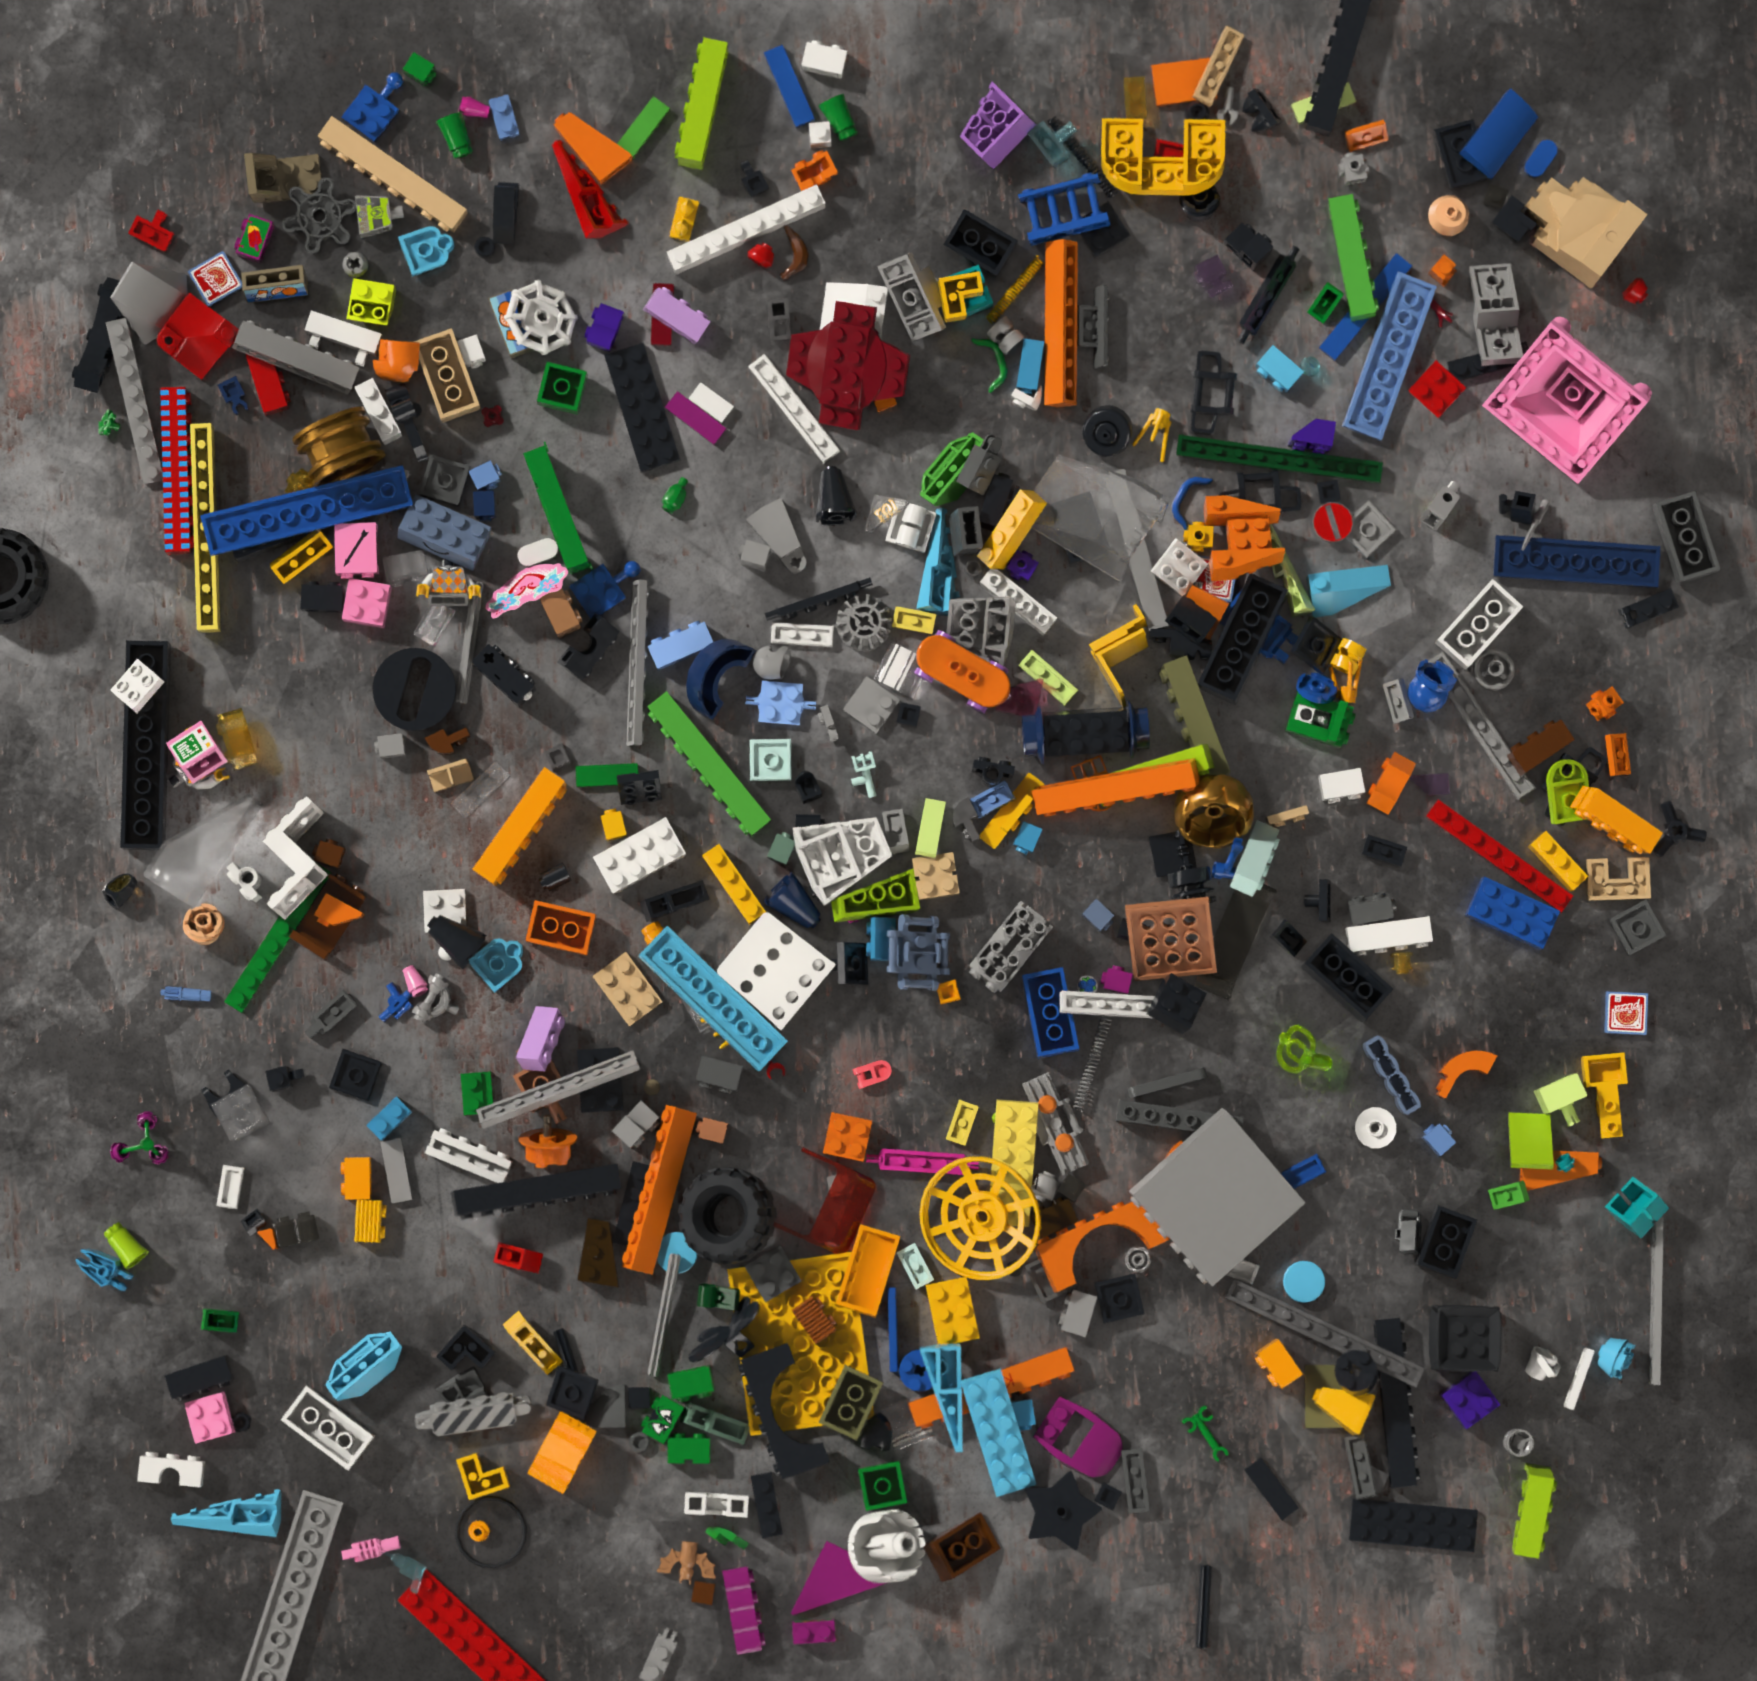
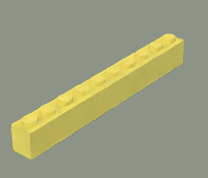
M211 423L190 424L197 630L200 633L221 632L218 555L210 556L200 515L217 511L214 426Z

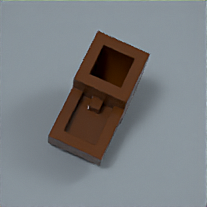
M467 728L449 736L442 729L425 737V739L435 752L442 755L455 754L453 745L456 744L459 747L467 743V739L471 736Z

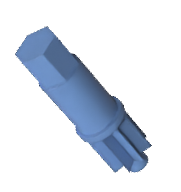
M166 986L165 990L161 989L160 995L165 996L164 999L211 1001L212 991Z

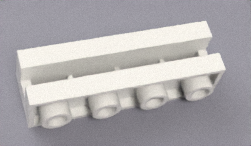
M1430 916L1347 927L1345 929L1346 937H1348V948L1357 956L1367 955L1366 951L1374 950L1375 954L1387 952V948L1395 947V951L1408 949L1407 945L1416 944V948L1427 947L1428 943L1433 941Z
M445 1129L434 1130L425 1154L494 1182H505L513 1163L509 1160L510 1156L499 1151L497 1155L490 1153L491 1148L482 1144L475 1147L470 1144L471 1140L459 1136V1139L451 1137L452 1132Z

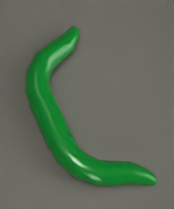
M972 338L971 341L974 344L988 346L995 353L1000 368V375L989 388V393H992L1007 378L1008 368L1003 352L998 347L999 345L990 339Z

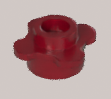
M495 405L493 408L484 407L481 413L485 419L483 423L486 427L503 424L504 419L500 413L502 408L499 405Z

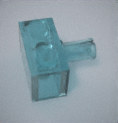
M1043 120L1027 134L1050 164L1056 168L1071 156L1063 146V142L1078 130L1071 121H1068L1067 124L1055 132Z

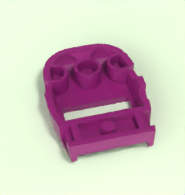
M1062 1396L1058 1397L1032 1437L1064 1466L1092 1478H1099L1109 1473L1121 1456V1450H1123L1122 1438L1116 1429L1097 1413ZM1077 1411L1092 1421L1094 1425L1073 1457L1070 1458L1052 1445L1073 1413Z

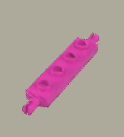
M881 1149L879 1155L866 1154L867 1158H874L866 1159V1163H878L880 1170L937 1173L947 1164L960 1158H965V1154ZM979 1162L967 1163L970 1169L978 1170L979 1166L970 1165H979ZM959 1166L954 1167L946 1173L953 1175H963Z

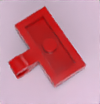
M159 209L152 222L137 215L128 232L129 235L165 253L175 235L161 227L167 214Z

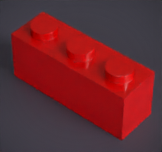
M245 354L265 416L289 409L288 403L291 402L288 390H283L282 383H285L282 371L278 372L275 365Z

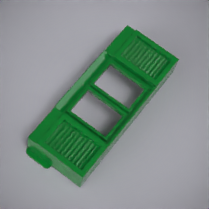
M543 442L544 446L525 452L523 455L536 488H539L537 493L569 575L589 568L593 570L591 562L586 557L549 459L548 447L546 442Z

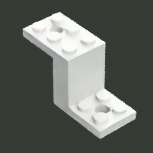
M307 796L297 802L294 810L290 814L285 815L281 819L280 824L275 829L269 831L263 841L296 873L285 881L284 886L279 891L272 894L270 901L267 903L284 920L328 876L296 844L324 814Z

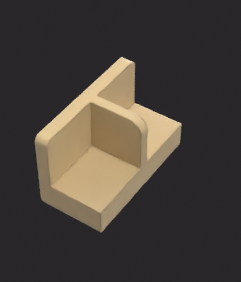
M467 758L427 770L434 792L474 781Z

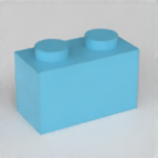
M1274 345L1271 346L1255 366L1258 369L1257 373L1264 379L1268 377L1273 382L1274 388L1279 392L1284 391L1285 393L1292 388L1304 373L1300 367Z

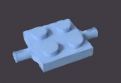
M762 681L759 697L746 696V699L754 701H746L745 704L758 705V722L800 725L803 709L816 710L815 706H808L816 705V701H804L802 695L803 684Z

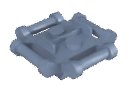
M901 914L898 918V930H887V937H889V966H887V973L898 974L899 989L927 988L929 991H936L939 987L937 975H950V968H948V940H950V933H937V927L939 926V918L937 916L922 918ZM908 926H927V932L908 931ZM908 974L927 975V980H911L908 978Z

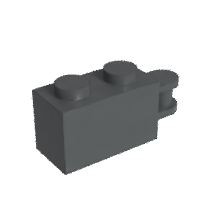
M988 434L981 447L974 444L956 482L984 496L1002 460L1001 457L997 456L1002 446V440L992 434Z

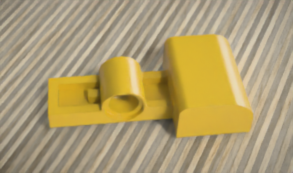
M1625 1052L1582 1056L1581 1067L1584 1088L1596 1087V1110L1599 1117L1601 1139L1622 1137L1618 1085L1628 1084Z

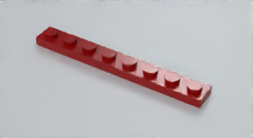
M1439 799L1426 815V818L1548 905L1559 910L1560 913L1563 912L1573 898V895Z

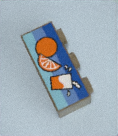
M303 265L241 273L242 290L247 303L308 295L307 276Z
M512 290L488 299L510 358L513 359L534 350L521 344L518 345L508 322L504 320V315L507 313L511 300ZM520 301L518 302L515 313H520L518 307L521 306ZM516 320L522 334H524L526 330L522 328L521 320ZM529 334L527 338L535 341L533 335Z

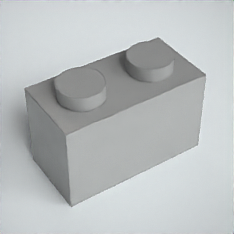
M746 540L745 545L741 544L738 559H741V565L765 571L771 548L764 544Z
M1076 1290L1067 1293L1064 1305H1067L1066 1313H1061L1058 1325H1061V1330L1086 1337L1097 1297Z

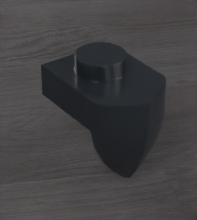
M809 771L799 773L795 779V788L802 803L806 804L821 798L822 792L813 773Z

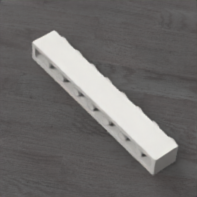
M814 185L667 251V257L675 275L785 225L825 208V201L818 186Z

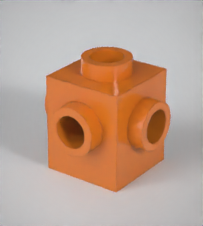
M1611 686L1604 692L1600 689L1591 695L1592 700L1586 706L1595 719L1599 721L1603 717L1607 720L1617 713L1615 709L1624 702L1613 686Z

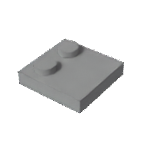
M866 676L843 708V711L877 734L900 702V699Z

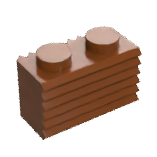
M811 1296L794 1308L792 1312L815 1345H817L836 1331L834 1326L837 1323L830 1314L828 1316L825 1315L822 1310L825 1306L818 1297L814 1299Z

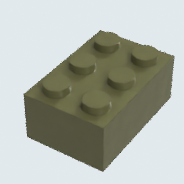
M844 1365L819 1423L857 1440L883 1382Z

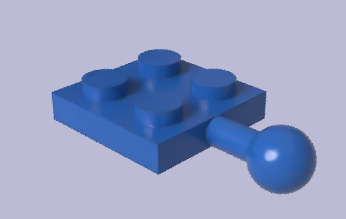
M396 72L389 74L387 85L380 94L365 85L341 118L370 140L376 142L399 111L396 106L386 99L394 89L402 86L403 77Z
M629 561L625 564L623 571L612 577L603 563L569 587L590 619L595 613L601 616L626 599L618 583L627 577L638 576L640 565L635 561Z

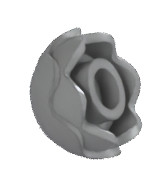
M1133 1247L1125 1255V1263L1130 1271L1142 1273L1150 1266L1151 1257L1145 1248Z

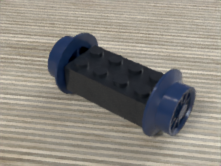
M1127 700V710L1125 707L1041 712V706H1038L1035 715H1022L1024 756H1037L1041 764H1044V753L1046 757L1129 752L1130 758H1134L1136 750L1150 748L1147 707L1134 708L1130 700Z

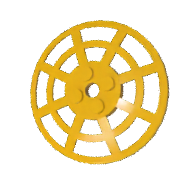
M970 1156L947 1164L929 1181L924 1190L920 1205V1225L929 1249L945 1267L961 1276H967V1278L992 1280L1011 1274L1031 1256L1040 1236V1209L1032 1188L1015 1169L993 1158ZM986 1162L1000 1166L997 1176L986 1173L972 1174L967 1163ZM954 1167H960L964 1177L953 1183L947 1192L935 1187L948 1171ZM1007 1171L1012 1173L1022 1183L1030 1198L1020 1200L1016 1191L1004 1181ZM975 1180H989L994 1182L990 1192L980 1191ZM967 1182L972 1194L965 1199L953 1195L961 1185ZM1001 1187L1010 1193L1015 1202L1004 1204L1000 1197H998ZM931 1195L943 1199L941 1206L942 1224L930 1228L928 1214ZM949 1203H952L959 1207L958 1219L949 1222L948 1207ZM1034 1206L1036 1218L1033 1239L1023 1234L1025 1225L1024 1208ZM1018 1210L1019 1223L1017 1229L1007 1223L1008 1212ZM979 1211H984L987 1214V1221L980 1220L978 1216ZM961 1227L964 1233L969 1236L965 1245L957 1239L952 1231L953 1229ZM1004 1231L1011 1235L1013 1239L1004 1248L999 1249L996 1237ZM945 1232L952 1244L962 1251L956 1262L951 1260L941 1250L934 1236ZM976 1241H989L991 1252L975 1251L973 1247ZM1018 1241L1028 1247L1026 1253L1017 1262L1004 1268L1002 1255L1012 1250ZM969 1256L979 1259H994L996 1271L979 1272L967 1269L964 1265Z

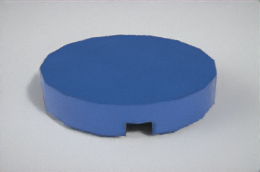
M1304 673L1298 678L1296 689L1303 698L1320 704L1330 703L1335 699L1338 690L1337 686L1335 687L1333 685L1334 682L1327 676L1319 673H1311V675Z

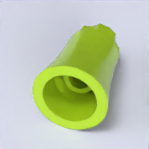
M120 1222L115 1223L104 1233L108 1240L107 1242L118 1255L126 1270L138 1264L149 1253Z

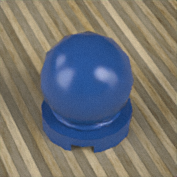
M1425 659L1419 663L1415 671L1416 676L1410 682L1407 694L1410 703L1417 710L1428 713L1443 707L1448 699L1449 691L1453 689L1457 678H1454V671L1448 665L1440 661H1436V664L1428 663V659Z

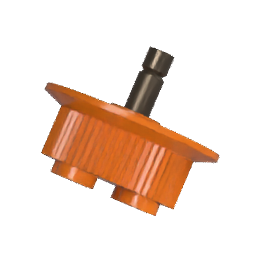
M549 1114L543 1115L544 1123L542 1129L530 1130L518 1137L519 1143L525 1146L526 1159L529 1162L535 1163L537 1168H545L551 1164H568V1160L571 1158L570 1145L577 1141L575 1133L564 1129L552 1128V1115Z

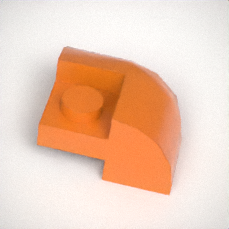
M380 339L379 360H373V368L376 375L386 381L409 382L413 372L418 369L420 342Z

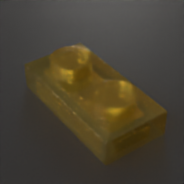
M1144 76L1124 77L1126 119H1146Z

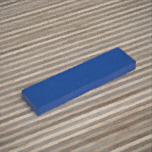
M783 44L764 52V56L795 127L798 128L814 121L815 118Z
M889 1287L890 1372H897L896 1288Z

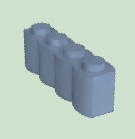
M1377 1035L1364 1042L1363 1050L1366 1056L1373 1061L1376 1073L1384 1079L1385 1088L1394 1097L1398 1110L1403 1115H1408L1421 1107L1420 1100L1416 1093L1410 1090L1409 1081L1399 1071L1397 1060L1389 1054L1385 1040Z

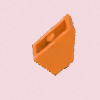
M326 893L314 915L318 917L317 922L328 927L329 924L336 926L363 918L364 913Z

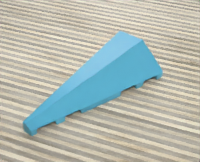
M942 507L936 509L935 512L937 514L932 528L916 609L935 613L939 616H948L950 599L959 598L960 595L959 591H956L954 578L957 575L952 546H949L948 541L950 527H946L945 514H947V509Z
M936 1344L920 1347V1352L955 1452H963L961 1345Z
M274 1490L273 1494L264 1496L261 1493L255 1494V1498L247 1500L238 1498L209 1505L208 1509L204 1510L190 1509L191 1513L182 1515L173 1513L171 1521L173 1525L276 1537L281 1524V1490Z

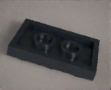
M1474 119L1434 129L1433 131L1450 190L1490 179L1459 154L1477 131Z

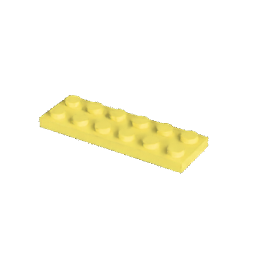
M997 1100L992 1158L1006 1163L1015 1169L1031 1187L1033 1181L1038 1102ZM992 1164L991 1175L997 1176L1000 1166ZM1007 1171L1004 1181L1016 1191L1020 1200L1030 1198L1022 1183L1012 1173ZM990 1181V1191L994 1184L992 1181ZM1001 1187L998 1197H1000L1004 1204L1015 1202L1010 1193ZM1030 1207L1024 1208V1227H1029ZM1018 1210L1008 1212L1007 1223L1009 1225L1018 1226Z

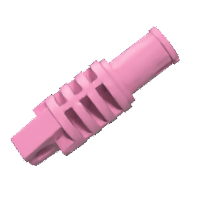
M398 1536L384 1540L374 1538L351 1544L352 1549L342 1551L343 1560L354 1558L355 1562L381 1557L384 1552L401 1549V1544Z

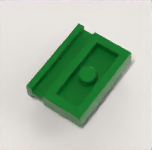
M491 1071L460 1074L464 1116L478 1115L477 1109L494 1103Z

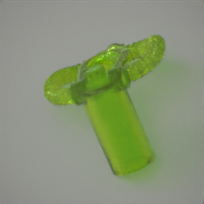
M1293 1025L1288 1031L1282 1032L1279 1035L1280 1040L1278 1049H1276V1058L1281 1067L1287 1072L1295 1074L1306 1068L1320 1071H1328L1331 1068V1057L1315 1053L1316 1041L1306 1028L1300 1025ZM1295 1031L1304 1034L1308 1038L1311 1048L1308 1049L1299 1039L1293 1038L1290 1040L1291 1035ZM1294 1043H1297L1299 1048L1304 1050L1300 1059L1291 1053V1046ZM1285 1045L1286 1054L1298 1063L1299 1066L1291 1067L1286 1064L1282 1057Z

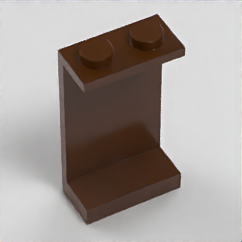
M331 874L328 876L329 880L297 929L293 930L289 936L324 960H327L351 923L350 921L336 926L329 924L326 927L317 922L318 917L314 914L325 894L331 895L358 911L366 900V897L363 895L365 891L356 885L351 888L345 884L347 880L339 874H336L335 877Z

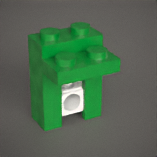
M1297 691L1285 732L1341 748L1343 744L1346 745L1350 735L1347 732L1348 725H1353L1356 713H1353L1354 707L1349 706L1348 702L1340 700L1339 702L1332 701L1326 704L1314 703L1303 698ZM1302 710L1309 711L1311 714L1310 720H1303L1300 717V712ZM1317 711L1320 713H1324L1330 715L1329 719H1327L1326 716L1324 717L1322 715H1318V713L1316 714L1315 712ZM1314 722H1315L1316 724L1319 723L1320 725H1324V727H1325V726L1327 725V723H1328V726H1327V729H1325V728H1322V727H1319V726H1316V725H1312V723H1314Z

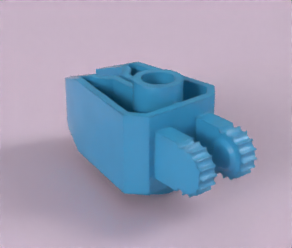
M81 1249V1252L90 1258V1262L83 1258H76L78 1266L84 1273L100 1286L112 1285L121 1291H126L127 1286L117 1280V1277L120 1275L125 1279L132 1280L133 1274L123 1268L119 1258L99 1250Z

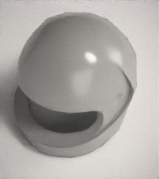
M772 646L762 647L753 658L755 672L763 679H782L789 666L791 649L782 646L778 651L773 652Z

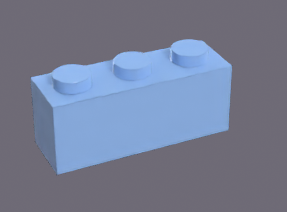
M695 621L689 624V628L684 631L677 629L670 632V636L665 639L658 637L650 641L651 645H648V649L658 671L699 654L702 649L713 643L705 622Z

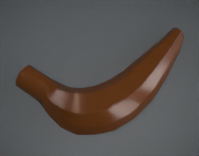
M785 225L783 228L791 244L794 257L791 265L780 274L784 281L793 274L802 271L806 267L809 257L804 241L788 225Z

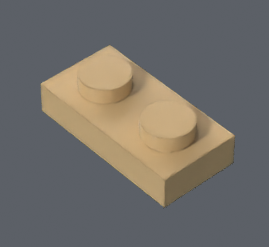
M1307 805L1267 816L1265 819L1268 825H1273V827L1277 828L1284 826L1287 820L1292 819L1293 823L1304 820L1305 815H1308L1309 811Z

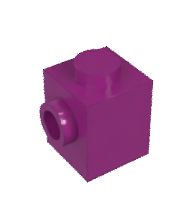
M1113 965L1112 969L1108 968L1107 972L1102 973L1100 984H1104V990L1127 995L1133 973L1124 972L1125 968Z

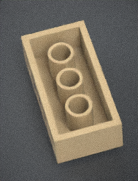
M452 328L414 341L420 342L419 361L442 423L480 410L479 401Z

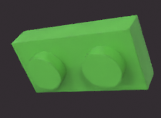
M1524 1180L1488 1190L1494 1210L1530 1201Z

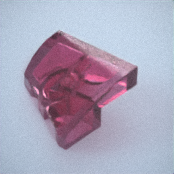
M1039 678L1035 681L1012 686L1008 698L1002 704L995 707V712L1020 717L1022 715H1035L1039 704L1043 679Z

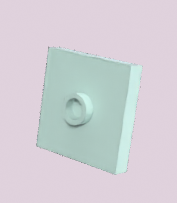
M750 739V781H792L791 739Z

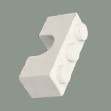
M371 378L354 387L383 444L387 445L402 437L403 435L374 379Z
M146 1452V1455L140 1456L137 1480L139 1482L161 1483L163 1471L171 1467L179 1472V1485L203 1486L205 1461H200L199 1456H188L187 1459H179L178 1454H167V1457H158L156 1452Z
M686 1491L684 1514L747 1517L749 1495Z

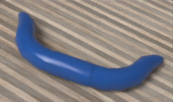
M1193 477L1186 480L1180 487L1172 504V513L1185 530H1188V524L1180 513V505L1188 489L1195 484H1210L1213 479Z

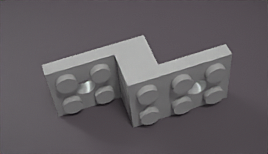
M1511 263L1470 266L1469 274L1475 301L1473 321L1482 366L1518 363L1523 356L1518 331L1519 305ZM1495 281L1497 284L1491 285L1488 282ZM1502 344L1504 347L1498 348L1495 345Z

